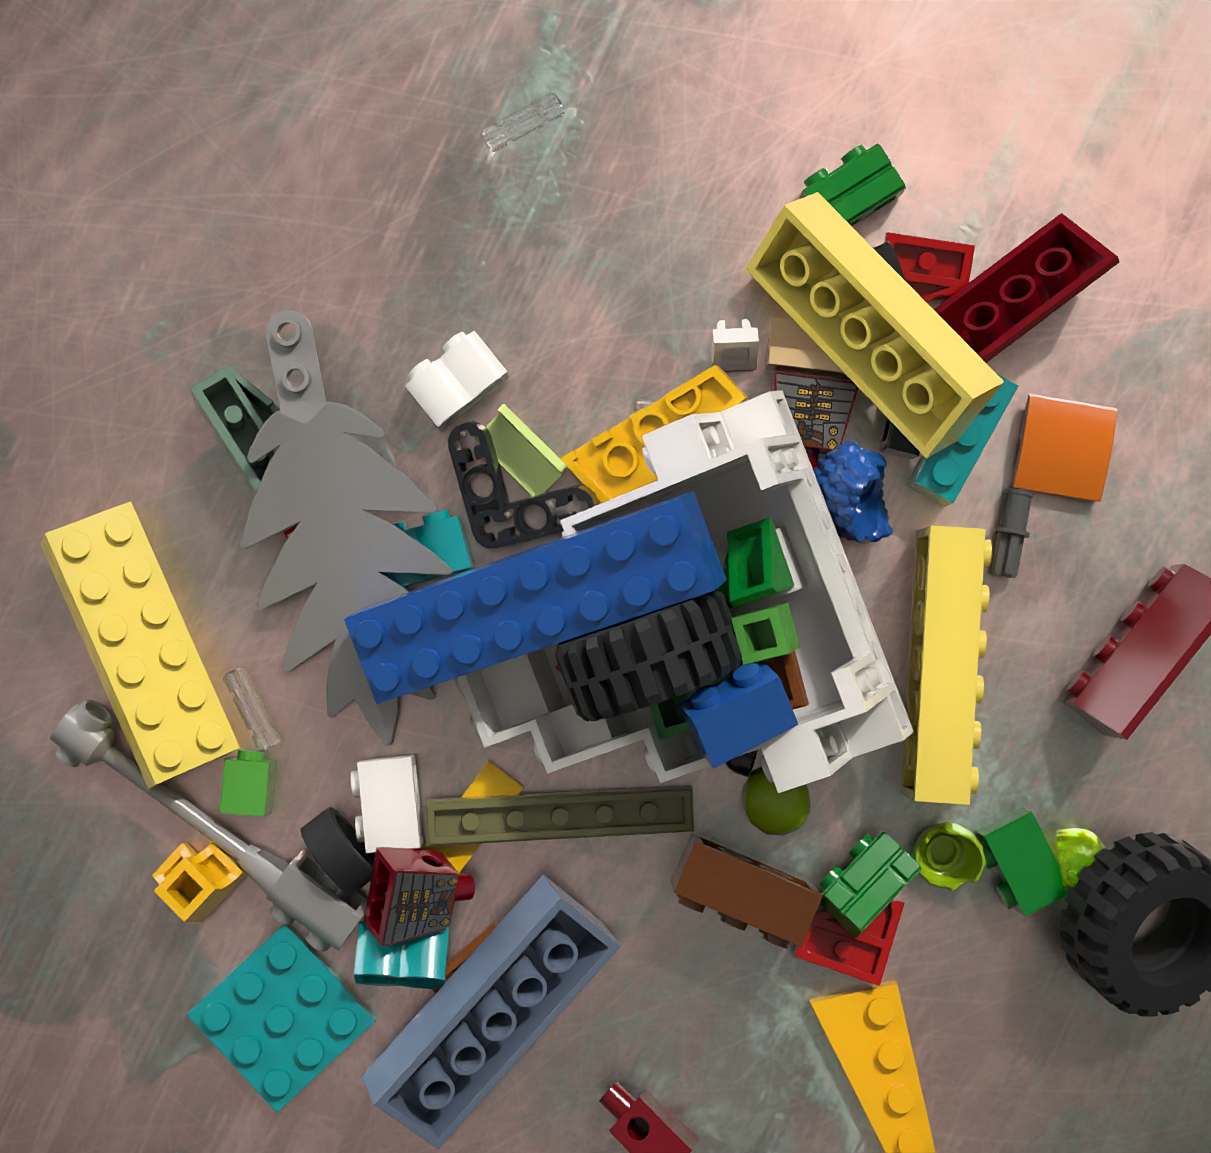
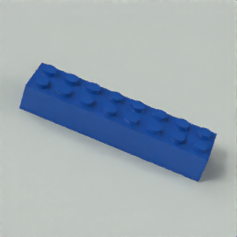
M693 490L373 604L343 619L375 702L379 704L712 592L727 579Z

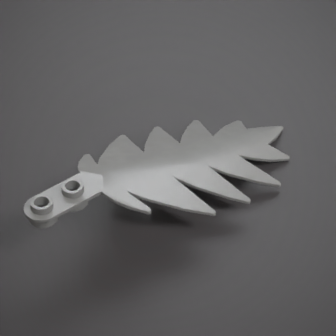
M282 310L271 317L266 328V338L280 411H276L265 421L254 439L247 460L254 463L277 447L279 448L269 461L250 506L240 546L243 549H247L299 523L284 543L264 583L257 602V608L263 610L315 585L302 608L290 637L282 670L290 672L335 640L326 683L327 715L331 718L335 717L355 699L367 722L382 740L383 744L389 746L392 744L398 716V697L376 704L343 618L365 607L409 592L380 572L450 575L452 568L427 547L393 524L365 510L436 513L438 507L406 475L367 445L346 434L351 433L383 438L386 433L385 430L353 408L340 403L326 401L311 323L305 315L296 310ZM287 324H292L295 328V336L290 341H284L281 337V330ZM295 370H301L304 374V382L299 387H293L289 380L291 373ZM431 686L409 693L428 700L435 698V693Z

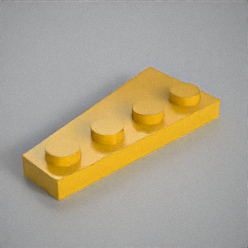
M714 365L665 394L664 397L632 414L629 418L611 429L592 438L591 441L578 449L562 456L560 459L586 487L595 492L598 500L604 503L658 481L656 473H652L645 463L643 448L646 446L642 435L692 414L724 411L745 402L749 397L718 365Z
M894 980L881 983L880 986L872 985L810 999L809 1002L885 1153H936L897 982Z

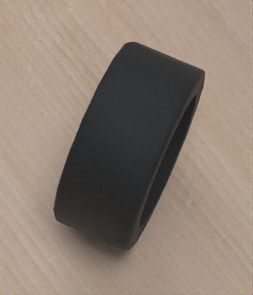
M332 807L326 808L300 829L302 838L316 862L343 892L353 895L371 881L375 857L372 853H366L365 842L358 843L356 830L337 810Z

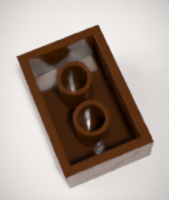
M692 832L671 879L673 892L677 894L676 896L679 898L678 902L701 913L704 912L705 907H709L718 911L717 914L721 916L720 920L743 931L746 930L749 924L759 929L758 931L763 934V939L785 949L788 948L790 942L802 947L823 897L812 883Z

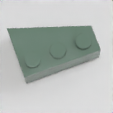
M228 365L190 387L193 400L255 495L269 461L279 447L254 463L249 462L247 456L257 433L265 421L276 411H280V408L274 404L272 399Z

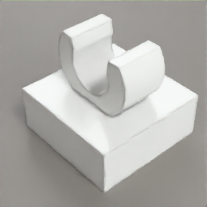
M744 319L742 320L741 328L725 329V321L720 320L717 323V329H713L712 365H718L723 371L756 370L759 347L758 328H751L750 322Z

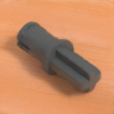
M1007 488L1004 492L1005 498L999 527H994V532L998 533L991 571L992 574L999 577L1015 578L1018 575L1024 538H1029L1030 533L1026 532L1034 493Z

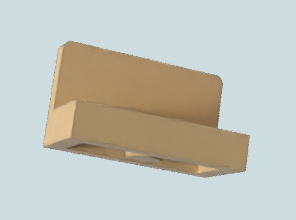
M773 317L771 319L765 370L851 380L794 319Z

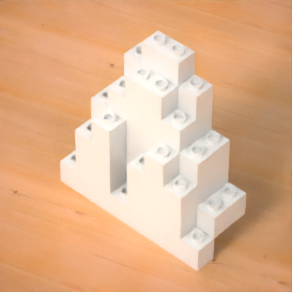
M782 390L769 391L721 412L692 414L642 435L646 446L643 448L645 463L652 473H656L658 481L560 520L564 529L562 537L694 490L723 568L728 551L727 532L770 517L775 526L794 586L776 594L729 609L732 617H736L743 613L788 602L800 648L796 649L795 652L809 705L806 707L793 709L799 725L741 754L744 755L762 749L761 764L764 774L769 782L775 783L778 793L829 777L853 757L903 741L914 732ZM559 643L455 678L457 689L465 696L470 709L472 729L481 738L484 748L531 731L534 738L533 750L535 756L544 765L547 774L640 740H644L646 745V762L650 770L657 774L660 783L711 766L697 749L690 731L659 739L649 706L627 714L624 713L613 718H604L593 722L584 721L575 712L563 676L555 668L558 664L555 653Z

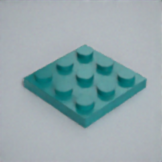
M284 924L186 1014L276 1113L377 1020V1017L302 935L292 925Z

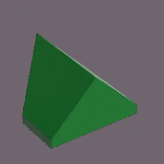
M770 517L727 532L728 551L723 566L727 580L717 589L725 595L729 608L776 594L794 586L775 526Z

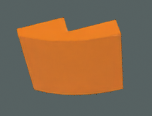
M1028 394L1019 432L1021 443L1011 480L1013 487L1101 502L1114 441L1117 409Z

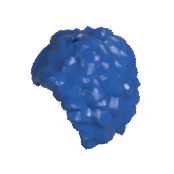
M846 441L838 445L836 449L828 452L826 458L819 459L817 467L813 468L838 536L850 541L855 540L858 543H862L863 539L878 542L893 533V529L888 523V510L885 508L886 504L882 499L884 495L882 490L884 486L883 479L885 478L884 468L887 466V462L882 455L860 448L856 442Z

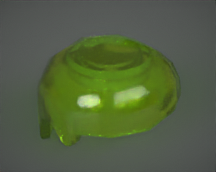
M1081 828L1056 831L1057 855L1065 890L1068 891L1070 886L1075 887L1079 880L1076 875L1084 865L1088 868L1095 861L1093 856L1101 849L1106 848L1100 838L1092 831Z

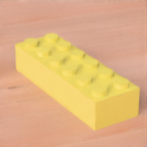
M818 192L784 205L746 267V270L926 459L957 442L1004 381Z
M131 501L45 533L41 547L148 789L239 749V744Z
M928 526L916 530L906 713L914 732L904 740L901 794L913 801L970 805V794H976L978 790L979 773L977 767H972L973 748L979 749L981 742L980 721H975L976 703L982 702L984 694L983 676H977L978 657L984 658L987 645L986 631L980 630L981 612H987L989 605L988 585H983V569L990 566L992 557L991 540H985L986 529Z

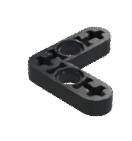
M471 421L456 426L450 432L448 448L472 534L475 540L483 547L499 548L564 531L562 524H557V511L555 507L565 506L573 501L572 494H576L579 501L586 500L588 508L585 510L599 505L595 492L583 485H574L510 502L489 430L483 424ZM465 430H468L470 436H478L480 444L474 447V454L476 460L485 457L487 464H479L468 470L466 469L465 463L474 461L470 448H462L460 440L466 437ZM482 472L491 478L493 489L488 497H481L473 492L471 480L476 473ZM550 499H556L555 507ZM529 505H538L544 509L547 520L543 528L534 529L526 524L524 512ZM510 509L514 510L513 516L509 512ZM576 511L563 513L558 518L563 520L577 513ZM489 516H492L494 522H502L514 517L515 526L498 532V539L495 538L493 532L486 533L484 530V525L490 522ZM516 528L520 533L519 535L515 534Z

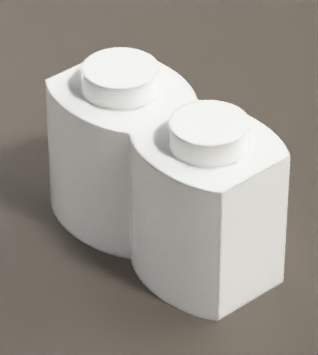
M475 331L467 336L463 332L456 334L444 344L442 349L445 353L433 363L426 359L415 366L407 375L410 381L405 385V388L440 432L509 378L507 370Z

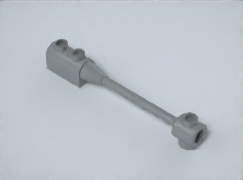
M84 700L81 704L73 706L63 716L50 736V740L59 746L55 755L60 762L70 767H78L80 763L89 766L99 761L105 762L237 859L240 867L267 895L266 899L273 903L270 913L275 920L284 925H291L296 920L309 929V932L306 934V940L313 948L325 952L332 946L339 951L364 917L368 899L367 895L360 890L353 895L343 892L327 876L314 857L304 849L289 863L251 844L248 846L164 783L148 789L138 764L113 746L115 730L109 726L113 722L114 716L103 704L94 700Z

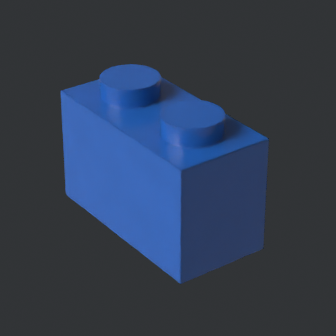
M763 660L739 667L732 676L715 685L700 687L690 695V698L678 703L697 749L713 768L799 725L780 677Z

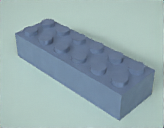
M542 875L361 1076L374 1106L439 1149L615 954L621 945L601 920L545 875Z

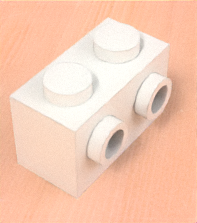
M416 756L386 757L357 762L358 771H351V787L353 797H360L362 815L355 818L358 843L365 842L366 853L376 852L377 847L420 848L424 844Z

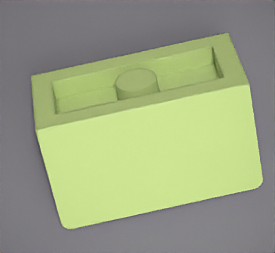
M503 403L497 409L499 414L486 426L491 434L498 462L531 496L546 493L568 471V467ZM476 436L474 439L480 444V440Z

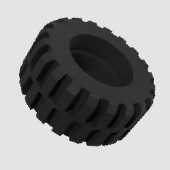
M715 589L712 592L560 642L557 645L555 657L576 714L587 722L613 718L620 714H627L658 704L669 698L677 697L692 689L711 683V681L729 674L730 671L738 669L743 664L742 655L731 620L733 617L725 595L718 589Z
M1153 832L1136 834L1135 840L1129 836L1113 842L1115 847L1112 849L1103 848L1093 856L1095 861L1088 868L1084 865L1076 875L1079 880L1075 887H1069L1065 896V901L1068 903L1067 909H1061L1060 926L1064 929L1060 931L1061 946L1066 952V960L1071 968L1103 998L1119 1010L1128 1014H1138L1142 1017L1158 1016V1012L1162 1015L1179 1012V1006L1185 1005L1190 1007L1201 1000L1199 996L1206 990L1211 992V859L1174 835L1166 833L1156 835ZM1170 901L1168 913L1158 930L1146 941L1133 947L1136 933L1147 916L1162 904Z

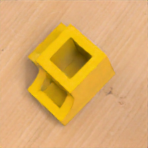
M212 842L199 854L189 843H182L152 876L159 884L154 892L183 922H204L247 873L240 867L233 856Z

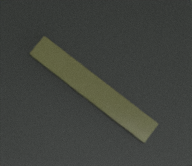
M691 785L425 799L427 846L694 832L693 790Z

